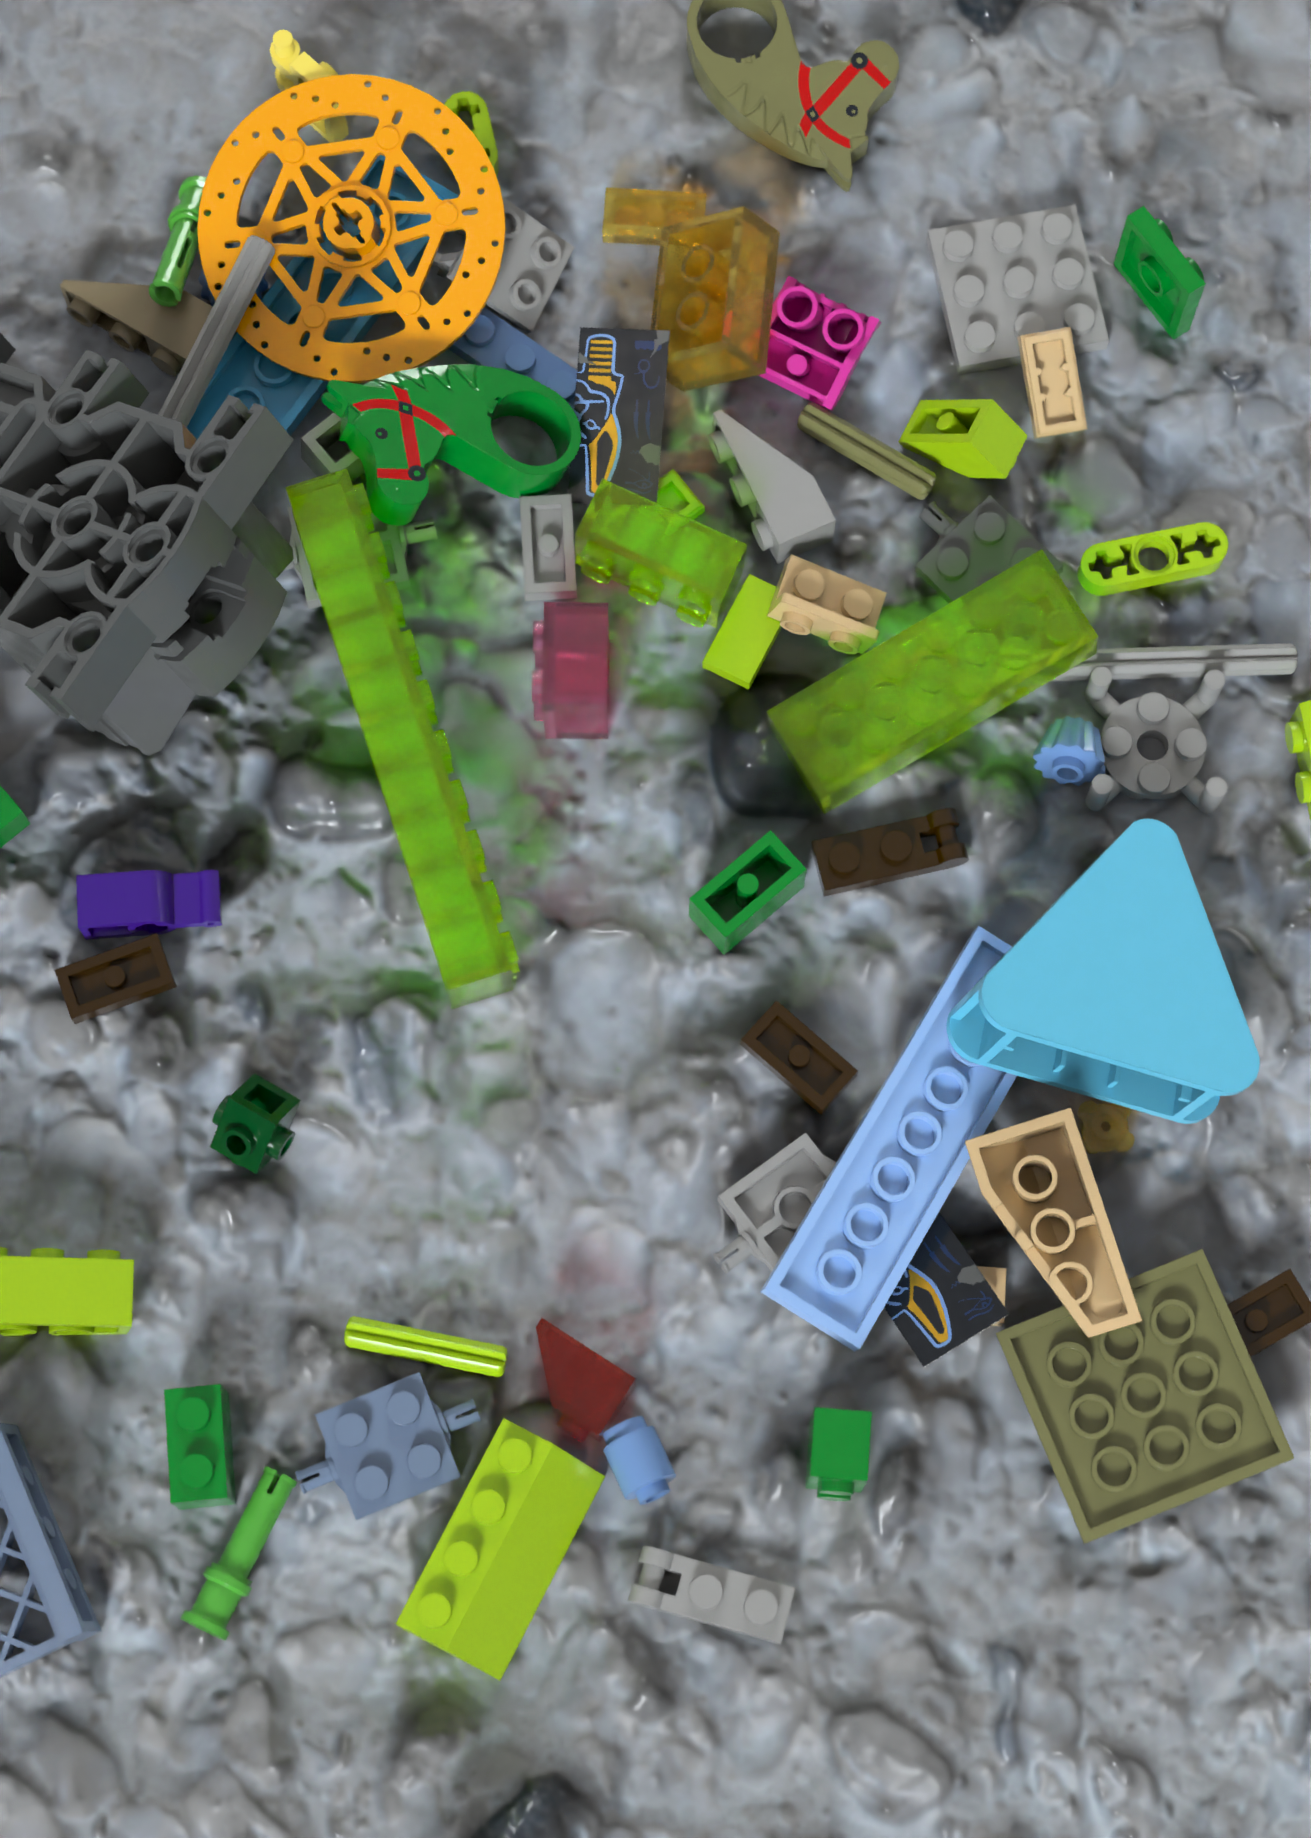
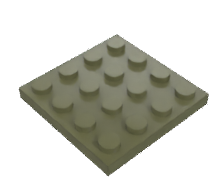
M1203 1249L1128 1279L1142 1322L1087 1338L1063 1305L996 1333V1337L1083 1544L1102 1538L1295 1458Z

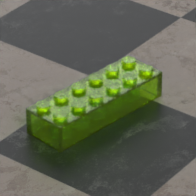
M1043 549L769 709L766 711L769 724L823 814H826L1094 656L1097 652L1098 635Z

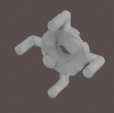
M1102 666L1095 668L1089 678L1084 697L1106 719L1100 733L1105 757V774H1098L1093 778L1085 797L1086 806L1092 811H1099L1120 792L1138 800H1142V798L1166 800L1182 793L1201 812L1205 814L1214 813L1225 796L1228 786L1226 781L1220 777L1210 778L1206 785L1197 778L1207 748L1206 736L1197 720L1215 704L1225 684L1224 674L1215 669L1208 671L1198 691L1183 705L1157 692H1149L1120 704L1107 692L1112 681L1111 671ZM1146 737L1156 738L1164 745L1165 756L1159 760H1148L1139 753L1137 742Z

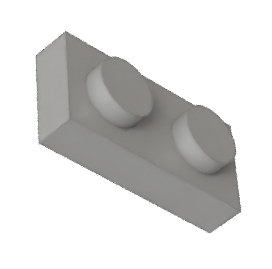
M571 494L521 496L520 516L525 601L577 598Z

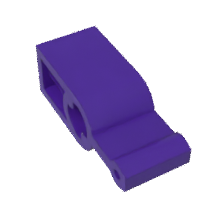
M141 870L76 875L78 928L86 940L146 936L155 933L165 934L172 932L176 928L216 927L222 925L221 877L219 870H203L200 872L177 874L161 870Z

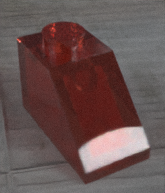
M541 1318L536 1326L552 1409L554 1413L560 1416L556 1425L583 1443L588 1435L600 1442L603 1438V1433L609 1429L635 1389L636 1378Z

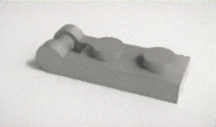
M642 1545L638 1562L643 1564L638 1585L632 1584L628 1602L781 1645L796 1587L680 1556L659 1548ZM665 1571L681 1575L676 1596L660 1591Z

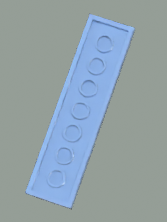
M980 926L972 932L760 1291L854 1352L863 1345L970 1159L965 1141L982 1136L1017 1077V1075L972 1063L964 1059L954 1050L947 1035V1018L952 1008L1012 947Z

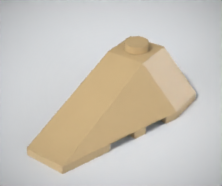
M1071 1107L966 1140L965 1144L982 1196L1087 1338L1142 1322Z

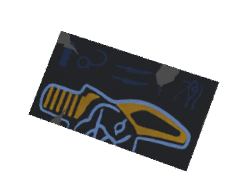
M580 327L574 412L580 424L581 443L575 458L570 464L568 494L572 496V503L657 507L670 330Z
M938 1212L884 1306L923 1367L1009 1315V1312L940 1212Z

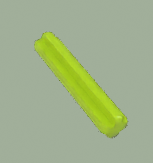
M357 1316L349 1318L344 1334V1343L351 1348L494 1377L503 1375L508 1359L507 1348L501 1345Z

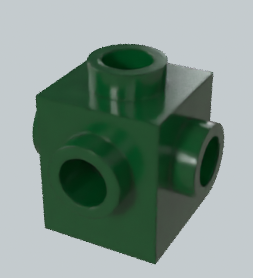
M254 1073L232 1095H227L218 1106L212 1119V1123L218 1127L210 1147L228 1157L236 1165L245 1167L257 1174L272 1158L280 1161L290 1148L295 1137V1132L290 1130V1126L301 1100Z

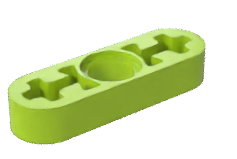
M1199 522L1097 543L1087 548L1083 553L1078 567V580L1087 592L1097 596H1106L1208 575L1215 572L1223 563L1228 551V539L1224 531L1217 525L1209 522ZM1198 539H1202L1206 547L1214 546L1209 558H1204L1201 551H1187L1194 548ZM1145 548H1157L1165 554L1167 565L1156 571L1146 569L1139 561V552ZM1187 552L1184 553L1182 558V565H1178V553ZM1124 553L1128 554V569L1131 575H1127V565L1119 566L1122 564ZM1096 560H1102L1105 567L1119 566L1112 569L1109 579H1103L1098 571L1091 572Z

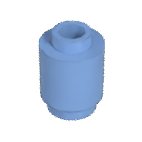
M636 1416L622 1421L603 1433L602 1436L607 1445L603 1452L625 1500L637 1498L640 1505H645L660 1499L671 1491L668 1483L676 1477L675 1471L654 1426H647L643 1416Z

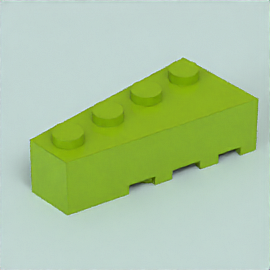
M0 1247V1334L2 1336L37 1333V1326H49V1334L52 1335L127 1334L132 1327L134 1259H120L121 1252L106 1249L87 1251V1258L64 1257L65 1251L57 1248H35L31 1250V1256H8V1249Z

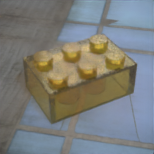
M745 206L662 227L650 330H670L666 381L683 392L766 373L780 232Z

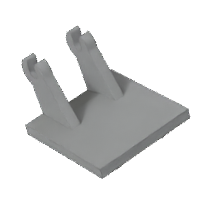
M502 196L506 223L505 249L496 284L486 305L529 333L533 331L574 246ZM478 210L463 212V215H474L478 213ZM459 230L458 233L460 235L466 236L465 231ZM494 242L492 246L496 247L499 243ZM465 244L459 252L436 253L431 267H439L438 276L453 281L462 260ZM480 259L479 264H484L485 260ZM465 273L463 277L468 278L469 273Z

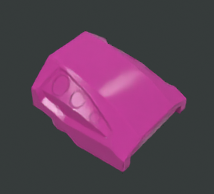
M788 275L777 298L764 316L740 366L790 392L833 411L875 330L879 328L881 321L871 315L868 317L864 313L860 314L848 308L844 303L839 304L827 298L825 294H819L811 290L797 279Z

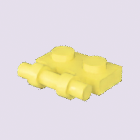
M278 30L273 35L270 54L272 63L276 67L275 77L277 86L281 91L309 80L338 75L326 62L322 61L318 64L305 51L301 53L299 43L292 37L289 31ZM297 95L292 96V99L297 98ZM315 98L313 102L319 101V98ZM339 104L333 105V108H337ZM346 116L327 118L309 124L329 143L342 141L349 135Z

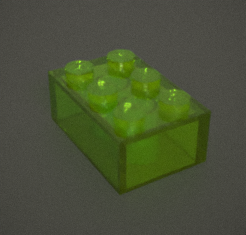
M603 478L575 533L576 564L582 566L581 572L584 575L602 584H609L610 580L628 587V593L636 600L651 606H656L657 602L676 609L675 614L682 621L700 628L704 627L705 623L715 628L718 627L743 575L748 545Z

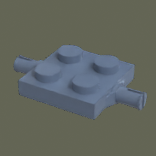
M418 1372L315 1414L325 1440L326 1460L295 1471L298 1481L318 1473L320 1474L316 1478L299 1484L303 1494L335 1480V1483L345 1492L355 1519L359 1520L460 1478V1472L451 1452L450 1433L481 1421L478 1411L456 1419L457 1416L476 1409L473 1399L441 1412V1409L430 1399L422 1376Z

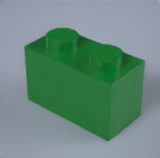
M770 830L689 898V917L725 955L804 888L807 869Z
M221 1384L164 1389L170 1503L179 1510L236 1505L229 1392Z
M814 1407L809 1421L805 1488L817 1489L818 1499L850 1501L851 1495H854V1492H862L868 1481L872 1411Z

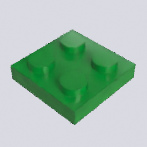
M1142 206L1127 216L1113 264L1174 340L1190 330L1206 283L1198 264L1190 257L1185 258L1173 243V237L1167 225L1159 218L1154 219L1145 206Z

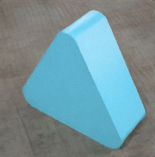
M1140 819L1133 822L952 1008L946 1024L948 1039L952 1047L961 1057L972 1063L1182 1124L1197 1123L1205 1119L1216 1109L1220 1096L1236 1095L1248 1088L1255 1081L1260 1067L1257 1048L1179 839L1168 825L1155 819Z

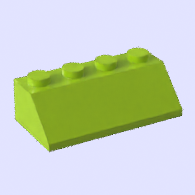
M503 1418L405 1604L396 1625L501 1681L605 1476L555 1444Z

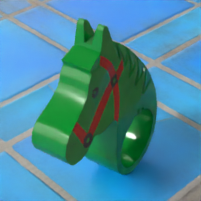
M447 364L397 371L376 378L364 385L331 380L326 386L329 392L323 393L321 401L341 418L339 441L346 442L351 451L363 464L367 485V503L371 512L383 523L393 526L406 525L415 517L429 490L427 472L435 459L447 462L503 495L513 498L539 496L550 492L557 486L575 458L581 443V429L578 418L572 407L562 396L530 377L502 368L471 364ZM503 416H519L533 421L550 436L555 446L557 460L546 465H528L513 459L497 444L492 433L491 421Z

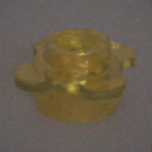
M1091 1100L1083 1102L1078 1108L1077 1116L1083 1122L1081 1139L1085 1151L1089 1154H1097L1099 1151L1108 1152L1114 1149L1121 1153L1130 1150L1135 1141L1134 1135L1129 1132L1128 1117L1131 1115L1132 1109L1113 1103L1097 1105ZM1108 1122L1111 1125V1129L1109 1131L1102 1130L1101 1123Z

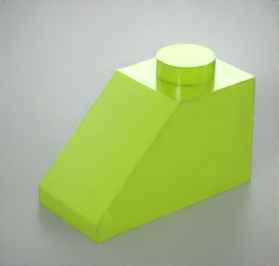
M993 399L920 400L898 442L905 449L968 478L1006 479L1010 470L1015 465L1017 456L1028 435Z

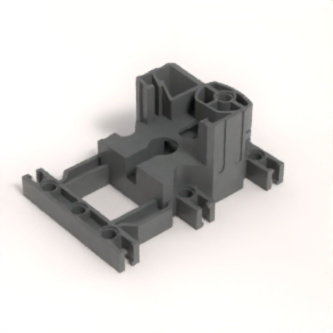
M0 333V646L31 675L25 685L55 714L66 719L72 715L87 730L91 732L96 730L103 733L110 740L124 746L131 745L138 748L143 754L150 756L163 750L196 694L215 697L240 674L261 648L278 618L287 591L276 578L294 559L293 548L252 503V500L294 440L265 406L254 403L248 409L239 398L230 395L227 396L199 438L196 439L182 422L139 408L149 395V392L121 360L110 358L106 364L105 359L101 355L89 350L84 352L61 386L55 391L42 376L6 365L16 349Z

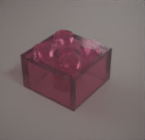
M544 602V621L533 622L535 671H532V703H534V721H544L545 739H608L609 605L608 603Z

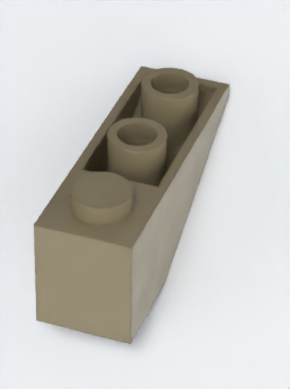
M63 280L60 288L68 306L66 310L76 321L86 327H92L96 324L108 331L110 338L120 347L130 352H134L137 348L149 355L152 362L160 370L171 376H177L180 373L213 307L183 290L182 298L178 301L177 305L166 307L157 304L151 299L149 295L150 285Z

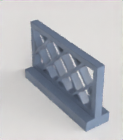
M0 1423V1508L4 1509L9 1521L0 1543V1576L8 1555L24 1560L30 1575L22 1595L0 1587V1596L19 1603L8 1634L0 1631V1640L4 1641L0 1653V1678L75 1641H83L102 1631L18 1426L7 1423ZM15 1538L20 1550L12 1548ZM36 1590L41 1602L33 1600ZM30 1607L47 1614L55 1634L54 1637L38 1645L18 1638ZM15 1646L26 1650L11 1658Z

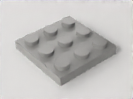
M1076 204L927 231L926 241L958 375L1022 364L1017 338L1025 334L1071 327L1075 355L1107 349L1109 337Z

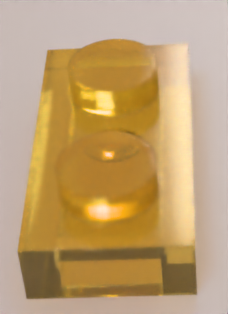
M606 187L602 240L605 243L703 248L707 193Z

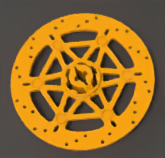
M359 74L332 75L306 81L274 95L252 111L229 135L219 150L203 187L198 214V246L202 268L209 289L216 301L247 238L254 235L271 243L275 248V254L269 266L299 303L301 311L296 322L288 325L273 314L259 299L257 294L254 293L236 331L260 354L294 373L328 382L339 380L349 383H366L390 373L419 368L429 363L458 341L475 322L494 289L501 269L506 235L505 208L501 188L484 148L461 118L446 105L411 85L393 79ZM367 83H371V84H372V85H371L370 87H368V88L365 87ZM297 95V98L292 99V96ZM388 96L389 99L384 101L383 98ZM315 98H319V101L313 102ZM339 104L337 108H333V105ZM441 110V113L435 114V111ZM402 112L399 123L393 124L396 114ZM359 115L379 119L374 135L368 138L307 146L298 133L301 128L308 124L337 116ZM275 129L281 130L285 135L284 140L280 141L275 136ZM445 130H448V134H443ZM258 133L259 136L254 138V134ZM415 133L423 138L445 160L459 185V197L447 200H440L402 151L409 134ZM236 141L239 142L237 146H233ZM450 150L454 151L451 155L447 154ZM364 152L363 157L347 181H342L321 162V158L326 156ZM274 153L283 163V166L260 222L257 226L241 228L238 226V217L246 187L260 162L267 154ZM383 155L385 156L379 188L373 189L361 184L377 157ZM306 165L310 166L331 185L319 197H314L301 171ZM396 167H401L424 196L423 201L389 200ZM487 168L488 171L482 172V169ZM236 180H240L238 185H235ZM291 181H294L308 210L305 213L275 222V216L287 187ZM480 190H484L483 194H479L478 192ZM221 194H225L224 198H219ZM373 203L376 204L383 212V214L379 216L381 222V229L384 233V238L380 246H378L380 240V228L370 208L367 206H371ZM466 210H478V213L474 215H463V212ZM211 211L209 216L205 215L206 212ZM325 212L324 217H323V229H322L321 226L319 225V223H320V218L322 217L323 213ZM398 213L431 215L429 222L402 231L397 230L396 215ZM340 214L347 221L351 220L354 225H358L361 231L360 235L364 240L363 244L356 237H352L351 234L345 232L344 224L339 217ZM306 227L308 239L306 244L273 243L274 236ZM323 230L338 254L332 252L329 255L322 249L320 243L324 242ZM463 230L466 232V240L458 271L440 301L435 305H429L420 292L444 234L449 231ZM429 236V241L414 276L410 277L395 248L398 245ZM240 242L239 247L226 248V245L229 243ZM494 242L499 243L496 247L492 246ZM281 256L314 258L307 291H302L280 263L279 258ZM345 258L350 259V260H358V259H362V260H359V261H355V262H354V261H346ZM480 259L485 260L484 264H479ZM386 260L390 262L402 286V290L398 293H395L373 273V270ZM225 263V267L219 268L220 264ZM325 269L341 273L342 277L324 303L318 302ZM469 273L468 278H464L463 275ZM358 276L363 278L383 296V299L378 302L339 306L340 301ZM218 285H222L220 290H216ZM254 302H255V303H256L255 307L251 308V307H250L251 303H254ZM397 312L405 322V328L402 331L368 342L340 343L327 341L324 337L330 321ZM471 312V315L466 317L465 313ZM419 318H425L430 324V328L425 330L420 325ZM446 320L451 321L449 325H445L444 322ZM256 323H260L258 328L254 327ZM310 333L307 344L301 346L304 335ZM268 343L267 348H262L263 344ZM367 349L371 350L368 355L364 354ZM390 356V359L384 361V357ZM316 357H320L319 362H315ZM407 359H412L410 364H406ZM334 370H337V371H338L337 375H334V376H333V375H332V372H333Z

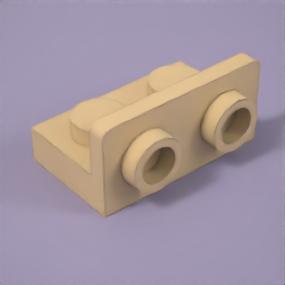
M791 554L785 560L767 616L780 621L781 627L789 632L799 635L813 634L828 640V645L836 651L845 654H863L877 642L880 631L875 628L887 593Z

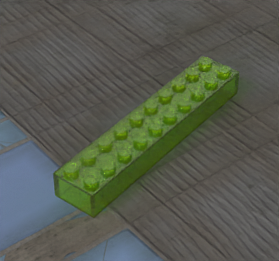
M346 468L287 486L285 488L294 522L451 1007L456 1009L514 990L512 974L520 972L517 951L510 931L499 933L497 927L498 923L504 922L501 913L502 907L493 879L483 882L480 875L487 872L484 861L486 858L477 830L473 829L467 832L465 830L464 824L471 822L467 799L460 779L449 781L448 778L449 774L455 773L451 761L453 758L443 728L436 731L432 729L433 725L439 724L435 712V702L427 679L416 680V677L423 675L419 663L420 657L411 629L403 632L400 631V628L407 627L396 583L394 580L384 582V580L390 579L391 576L386 563L388 560L378 531L368 534V532L375 531L363 483L352 485Z

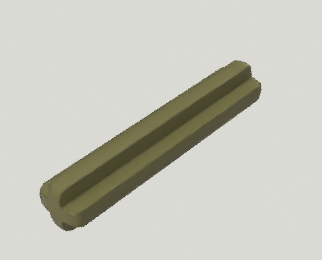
M809 402L801 411L797 420V427L801 431L919 500H924L932 491L937 476L931 470L815 402Z

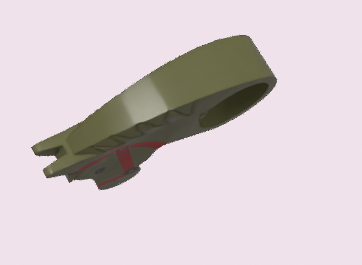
M692 0L687 14V53L695 78L708 100L731 124L745 135L792 161L812 167L824 168L842 190L849 192L853 174L852 164L867 154L869 137L866 136L867 124L875 113L893 97L896 90L899 58L895 50L884 41L872 40L861 44L848 61L832 60L814 67H807L801 61L782 0ZM745 8L762 16L770 25L774 37L767 47L759 52L758 58L753 55L741 58V62H736L735 58H728L715 53L703 42L699 34L701 26L711 15L720 10Z

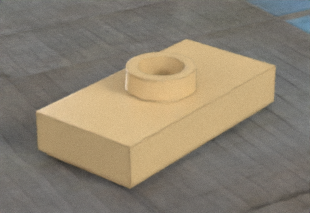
M1071 327L1020 335L1017 339L1034 439L1085 431L1087 424Z

